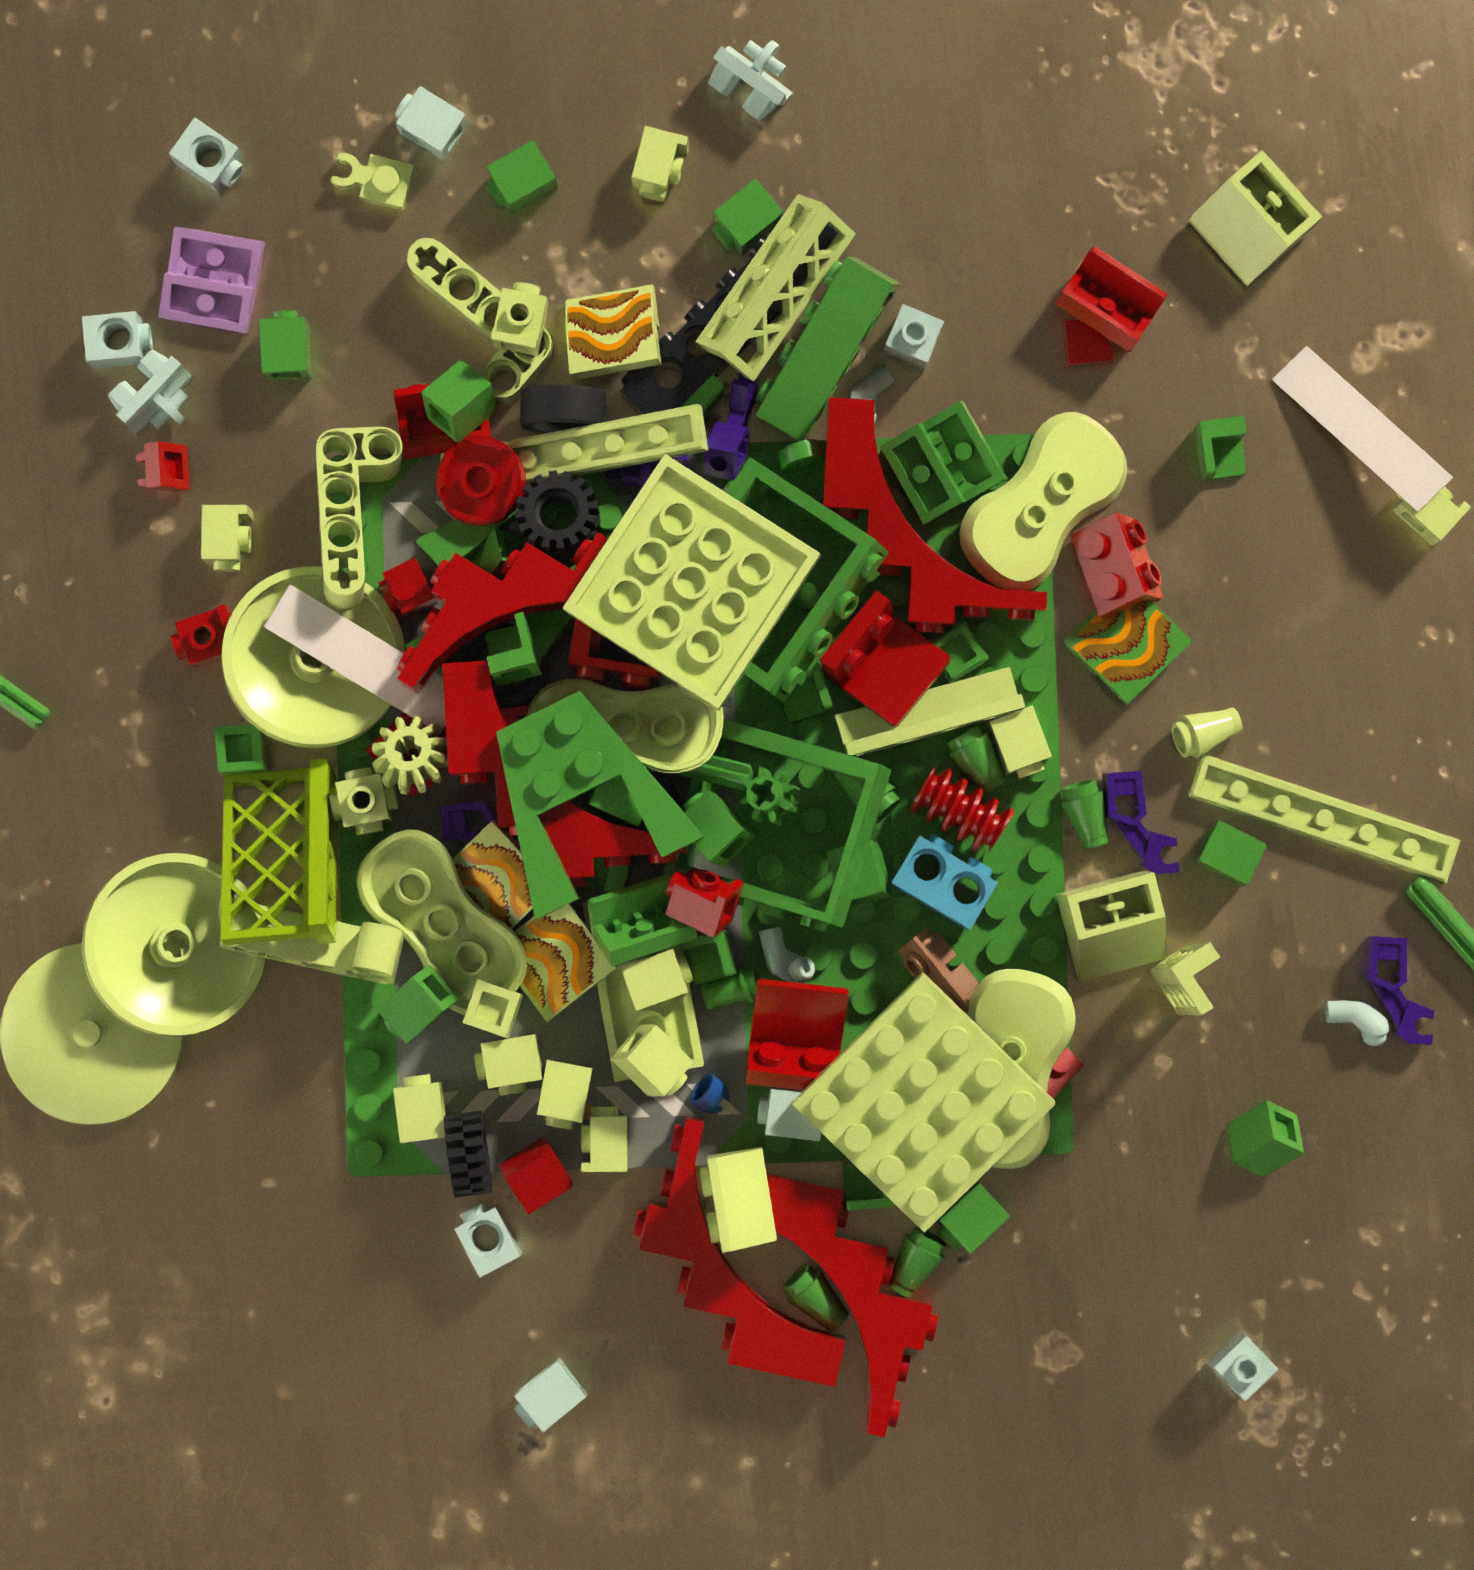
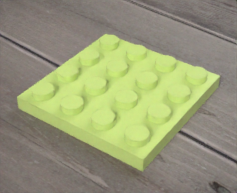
M664 454L563 606V610L719 711L821 557V553Z
M922 972L793 1100L792 1105L925 1233L1055 1105V1100Z

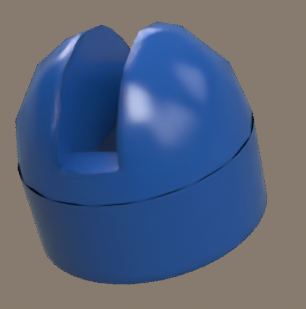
M708 1073L694 1087L690 1096V1104L707 1114L721 1112L724 1108L719 1106V1103L722 1099L727 1101L730 1099L728 1088L720 1079Z

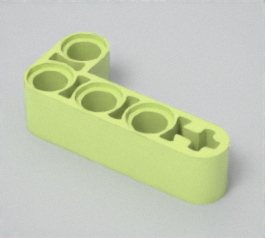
M422 238L415 241L407 252V262L412 276L419 284L491 342V334L494 328L486 324V318L491 311L498 309L501 291L439 241L433 238ZM435 255L439 268L446 273L443 280H441L439 273L430 266H426L422 270L420 258L425 256L431 259ZM461 281H469L475 285V292L469 299L458 300L451 295L454 285ZM520 307L515 308L511 314V317L516 321H523L528 316ZM545 327L543 328L541 338L545 343V348L538 356L528 357L523 353L499 348V351L486 365L483 377L490 383H492L495 375L503 371L510 372L516 377L515 385L508 391L502 392L493 388L496 403L509 405L518 401L521 398V390L530 387L549 365L553 358L554 348L550 334Z
M387 427L330 429L322 433L316 443V478L323 593L327 603L337 610L347 611L354 609L361 603L364 597L365 567L359 482L391 480L401 469L402 441L396 431ZM381 448L390 451L393 455L388 459L379 460L374 458L371 452ZM337 450L345 453L347 458L343 461L334 462L327 459L325 455L330 451ZM340 492L348 495L350 500L344 504H334L328 500V496ZM337 535H346L353 542L346 547H337L330 540ZM347 567L349 588L342 589L339 583V568Z
M247 905L233 919V930L250 929L261 916ZM259 905L266 912L271 908L268 906ZM283 910L275 920L282 926L301 925L303 914ZM336 921V943L318 944L315 938L224 946L220 940L219 946L243 954L367 981L394 984L404 936L401 930L383 924L363 922L360 927Z

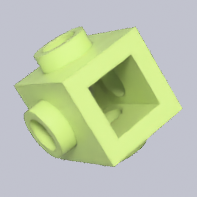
M372 768L345 772L346 780L335 782L337 793L330 794L334 820H342L343 827L348 830L355 829L357 836L384 831L382 823L394 821L392 810L398 809L395 786L386 787L382 781L383 775L380 773L373 775ZM359 792H367L370 796V803L364 809H358L354 805V797Z

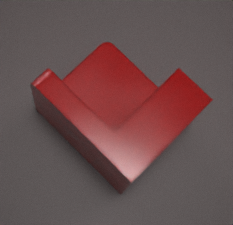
M545 1136L498 1164L505 1180L528 1215L573 1187L571 1178Z

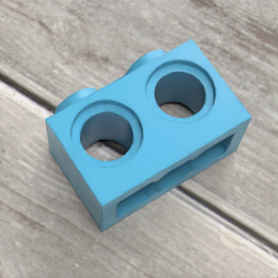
M930 834L927 840L919 835L890 882L891 886L963 929L971 930L998 884L997 881L990 878L993 870L972 857L965 863L953 856L951 852L954 846L934 834ZM929 855L937 861L939 871L933 880L925 881L917 877L914 872V862L917 857ZM967 878L976 884L978 895L973 903L962 904L954 897L953 887L958 879Z

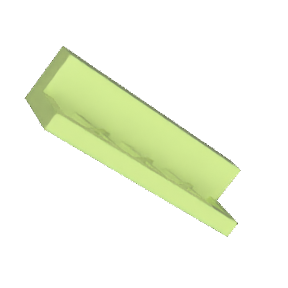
M797 194L695 342L705 351L726 360L746 379L754 382L824 281L833 263L836 260L838 261L856 233L824 203ZM826 224H829L838 234L827 249L819 250L818 236ZM807 263L808 277L802 286L793 287V272L799 264ZM782 300V315L776 323L767 325L768 308L773 301ZM756 337L757 351L747 364L736 354L747 339Z
M1007 667L928 689L898 727L891 726L866 707L835 715V720L845 754L860 757L968 727L975 723L993 720L1024 709L1025 704L1022 694L1018 695L1011 669Z
M1211 942L1186 945L1149 969L1178 1015H1203L1214 1008L1193 977V975L1221 958Z

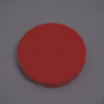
M472 435L462 439L464 441L459 442L455 447L452 446L444 453L437 468L436 490L438 497L442 500L446 511L453 518L468 525L489 527L506 520L518 508L516 504L518 495L521 497L524 495L522 488L526 484V473L521 458L510 445L491 436Z

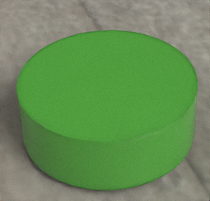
M807 439L790 444L781 449L777 455L781 469L785 473L811 468L825 459L821 442L816 439Z

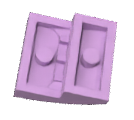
M181 226L174 227L168 272L164 273L158 318L248 333L260 278L265 242Z

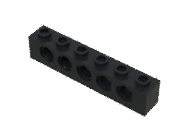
M826 224L818 236L819 250L827 249L838 234L829 224ZM766 235L749 250L747 256L750 258V261L740 271L733 267L718 281L715 287L719 292L708 303L701 299L687 312L684 319L688 323L676 335L669 331L659 340L662 365L629 370L622 378L621 383L625 386L620 390L621 398L638 415L681 407L712 375L718 377L730 365L723 358L711 353L701 357L695 356L689 352L687 345L690 340L699 337L767 239ZM807 263L799 264L793 272V287L802 286L808 277ZM782 300L773 301L768 308L767 325L771 324L782 313ZM756 337L747 339L736 355L739 356ZM665 368H672L680 373L681 381L673 388H663L655 380L657 374Z

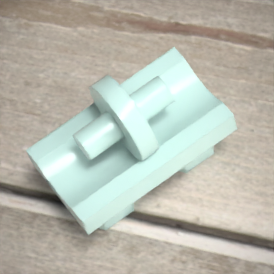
M751 40L747 43L743 51L755 60L754 63L731 46L726 48L720 47L713 57L718 63L714 67L708 84L720 93L731 96L741 79L754 89L742 108L759 121L769 116L777 106L787 104L793 95L792 91L765 72L768 69L780 77L787 67L775 58L780 45L773 40L763 49Z
M150 350L140 360L137 367L149 378L144 386L137 392L126 381H123L108 394V398L117 411H119L116 416L137 436L150 423L159 430L170 417L180 426L185 422L186 418L178 409L189 397L182 389L194 378L173 356L168 359L155 350Z

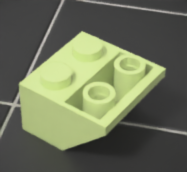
M1261 150L1232 175L1188 221L1248 287L1312 231L1322 216L1267 154Z
M1139 871L1056 894L1078 982L1166 959V916L1154 872Z
M762 1147L707 1156L708 1166L700 1167L699 1170L704 1197L713 1196L715 1212L707 1213L711 1243L721 1242L722 1253L777 1241Z

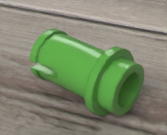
M743 967L739 969V974L710 983H703L702 993L708 1009L712 1012L718 1008L748 1000L749 1003L755 1002L757 981L760 979L755 969L747 970Z

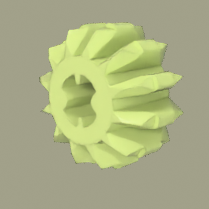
M417 715L412 719L410 726H406L404 720L401 717H397L395 719L397 730L392 732L388 728L381 727L380 734L385 742H377L372 745L373 753L378 756L372 763L376 773H384L382 781L386 787H391L398 783L400 793L406 795L410 791L411 785L416 784L418 791L425 793L427 786L424 781L429 778L435 783H440L442 777L436 768L448 767V756L443 754L447 750V739L438 737L440 730L435 723L424 727L422 718ZM417 749L419 756L416 758L412 755L413 760L405 762L402 755L406 753L410 756L408 750Z

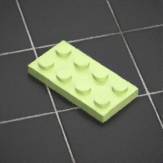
M582 902L586 925L591 930L588 903ZM680 945L636 958L630 962L618 964L617 970L597 984L610 1058L639 1025L656 1024L694 1062L689 1069L704 1066L690 983L685 984L688 993L636 1011L621 970L623 966L673 949L676 958L683 956L684 951H681ZM610 1059L614 1082L630 1080Z

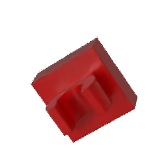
M161 441L145 443L144 452L136 456V462L145 463L146 478L137 479L138 485L147 487V489L170 492L190 490L187 445Z

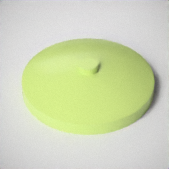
M320 566L291 568L267 577L248 591L240 600L225 629L221 656L222 671L227 690L240 713L259 731L289 745L323 748L339 745L361 736L382 719L391 707V704L279 637L264 626L291 584L392 647L405 653L403 634L394 612H391L383 597L367 583H365L364 597L357 607L347 611L331 607L324 597L322 567ZM339 570L340 588L347 589L349 588L347 573Z
M167 853L146 857L125 867L113 876L92 902L86 916L82 934V956L85 971L93 990L101 1002L126 1024L143 1032L160 1036L179 1037L193 1035L216 1027L228 1020L252 996L262 976L266 958L231 951L219 946L221 936V865L203 857L184 853ZM235 876L234 885L242 892H245L247 890L246 886ZM234 894V900H237L238 897Z
M82 943L68 945L48 953L37 960L21 975L7 998L0 1027V1044L3 1059L10 1077L20 1092L37 1108L55 1118L87 1125L109 1123L127 1118L152 1103L172 1080L181 1060L185 1037L160 1036L143 1032L116 1017L101 1002L89 982L83 963Z

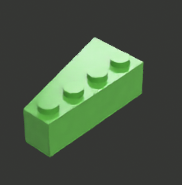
M855 256L846 257L843 264L837 260L833 263L822 283L829 287L820 303L812 300L800 321V324L806 327L798 342L790 339L777 363L783 366L775 382L768 378L755 399V402L761 405L756 416L798 441L807 440L828 406L829 397H833L837 391L838 385L836 384L840 377L843 378L858 356L861 349L859 345L862 339L868 337L879 321L884 309L882 307L888 295L893 297L901 284Z

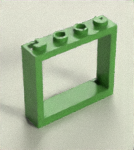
M750 457L727 489V494L756 512L772 489L856 545L770 670L766 673L751 662L743 674L779 700L785 702L797 684L803 685L806 678L805 672L814 659L823 655L832 642V634L842 619H847L855 611L859 602L858 596L869 581L875 580L880 575L877 569L889 552L876 539Z
M723 719L722 735L713 753L714 756L727 758L731 744L735 743L865 781L826 908L745 883L738 902L739 906H743L745 898L760 902L759 912L781 919L785 918L786 911L802 915L801 925L823 932L827 931L828 924L843 928L891 769L868 760ZM692 778L684 804L698 793L702 792L704 794L707 790L717 793L719 785ZM694 843L686 846V853H677V862L665 863L663 873H671L673 875L676 871H681L686 874L694 867L699 849ZM719 876L720 880L727 882L729 884H731L734 881L732 879Z

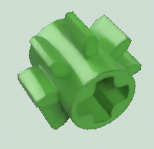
M759 767L758 777L752 781L743 780L744 785L747 787V797L742 798L740 804L755 808L751 815L752 820L761 823L768 814L769 820L772 823L781 825V815L788 811L797 812L796 807L792 805L793 795L799 793L800 788L785 784L789 776L788 772L779 769L772 778L768 769ZM768 789L776 795L772 803L764 797Z

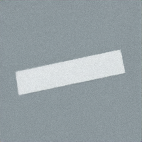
M1308 346L1300 351L1272 379L1417 512L1454 478Z
M289 585L264 626L266 629L412 718L416 715L421 717L425 726L435 723L440 730L439 734L442 732L446 725L442 676L435 673L419 694L414 693L403 686L397 679L401 673L397 670V666L404 653L293 585Z

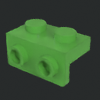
M671 873L588 900L592 936L611 967L697 939L696 929L665 915L670 897L666 895V889L673 876Z

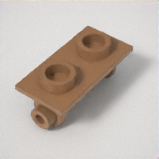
M927 926L897 951L902 956L904 965L912 976L917 978L923 972L966 1014L968 1013L972 993L979 982L964 963H961L950 972L946 964L957 955L938 931L933 933Z

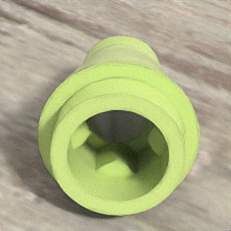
M1233 707L1220 711L1183 715L1180 717L1179 722L1171 726L1175 746L1184 758L1189 756L1199 758L1231 736L1241 733L1243 729L1240 716Z

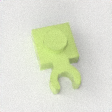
M338 153V162L351 166L352 173L347 178L332 176L331 182L336 188L351 190L356 186L361 187L359 195L361 201L404 212L415 172L414 165L370 154L368 165L365 166L361 165L352 154Z

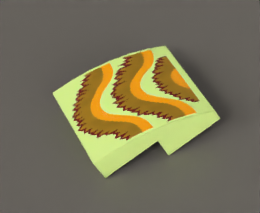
M653 284L566 300L567 354L569 374L573 380L662 365L657 329H660Z
M495 819L475 836L453 858L462 886L473 902L483 911L513 929L533 910L520 845L504 828L498 827V821Z
M571 903L536 920L535 916L514 932L523 945L527 959L526 975L520 987L547 1023L618 969L617 965L611 967L594 940L591 930Z

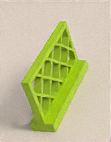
M328 758L310 760V767L224 775L220 936L224 946L315 938L318 944L336 943L337 821L333 817L330 794L337 793L335 785L337 777ZM304 782V794L291 806L277 796L287 784ZM256 787L263 794L247 810H244L236 803V788ZM270 801H273L285 812L267 829L254 817ZM303 809H304V817H302V816L299 814ZM237 812L240 815V817L235 821V816ZM294 819L304 827V833L289 847L276 835ZM250 823L262 835L244 851L235 844V836ZM271 841L284 854L266 870L253 858ZM302 850H303V858L298 855ZM235 853L239 856V858L236 861ZM294 860L303 868V876L289 889L276 876ZM249 864L262 876L245 892H242L234 885V877ZM269 883H272L284 895L266 912L253 899ZM302 891H303V900H302L300 897H298V895H299ZM234 894L238 897V899L235 902ZM293 901L303 910L302 924L282 926L275 918ZM247 905L261 916L250 929L233 930V919Z

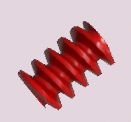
M935 765L912 801L910 812L915 814L926 806L928 809L925 822L930 824L936 818L942 816L941 832L945 834L954 826L959 827L956 837L957 842L961 843L972 835L974 837L972 845L974 853L986 845L989 846L990 852L1013 816L1014 809L1008 807L999 815L996 814L999 802L997 798L993 797L982 805L983 789L977 788L969 795H966L967 779L962 778L954 785H950L952 770L947 768L936 776Z

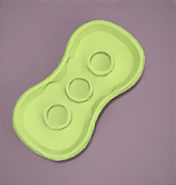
M1064 412L1046 420L1033 436L1025 460L1018 472L1006 484L977 499L965 513L961 522L959 536L960 545L970 564L986 580L1003 590L1027 591L1041 584L1055 567L1062 545L1070 531L1084 518L1108 506L1120 494L1127 475V460L1122 448L1102 425L1084 414Z
M579 678L559 680L546 685L533 697L528 706L527 715H525L527 717L580 691L645 767L669 774L693 771L710 759L719 744L724 717L722 707L718 711L676 683L644 691H621Z
M408 829L388 836L371 849L361 862L356 875V887L360 901L365 910L377 922L401 930L404 939L420 958L423 968L430 965L458 996L459 1000L450 1007L451 1010L465 1015L477 979L514 992L518 989L526 975L527 969L526 954L520 939L505 923L483 911L468 896L459 879L454 861L441 842L420 830Z
M1021 969L994 971L987 975L972 993L969 1001L968 1016L1047 1092L1052 1068L1068 1045L1075 1029V1008L1072 998L1058 982L1039 973ZM1049 1111L992 1167L1014 1169L1024 1167L1033 1162L1041 1154L1049 1138Z

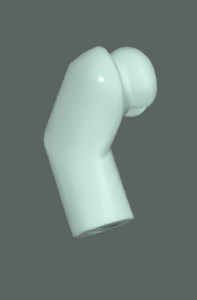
M882 364L852 385L848 398L875 400V423L877 419V395L894 384L895 380Z
M781 927L759 932L766 965L771 974L787 982L806 983L814 976L815 965L810 958L806 956L801 957L785 948Z
M1339 1000L1325 1002V1019L1327 1023L1353 1022L1362 1031L1363 1041L1370 1046H1379L1386 1041V1033L1389 1031L1387 1018L1368 1001Z

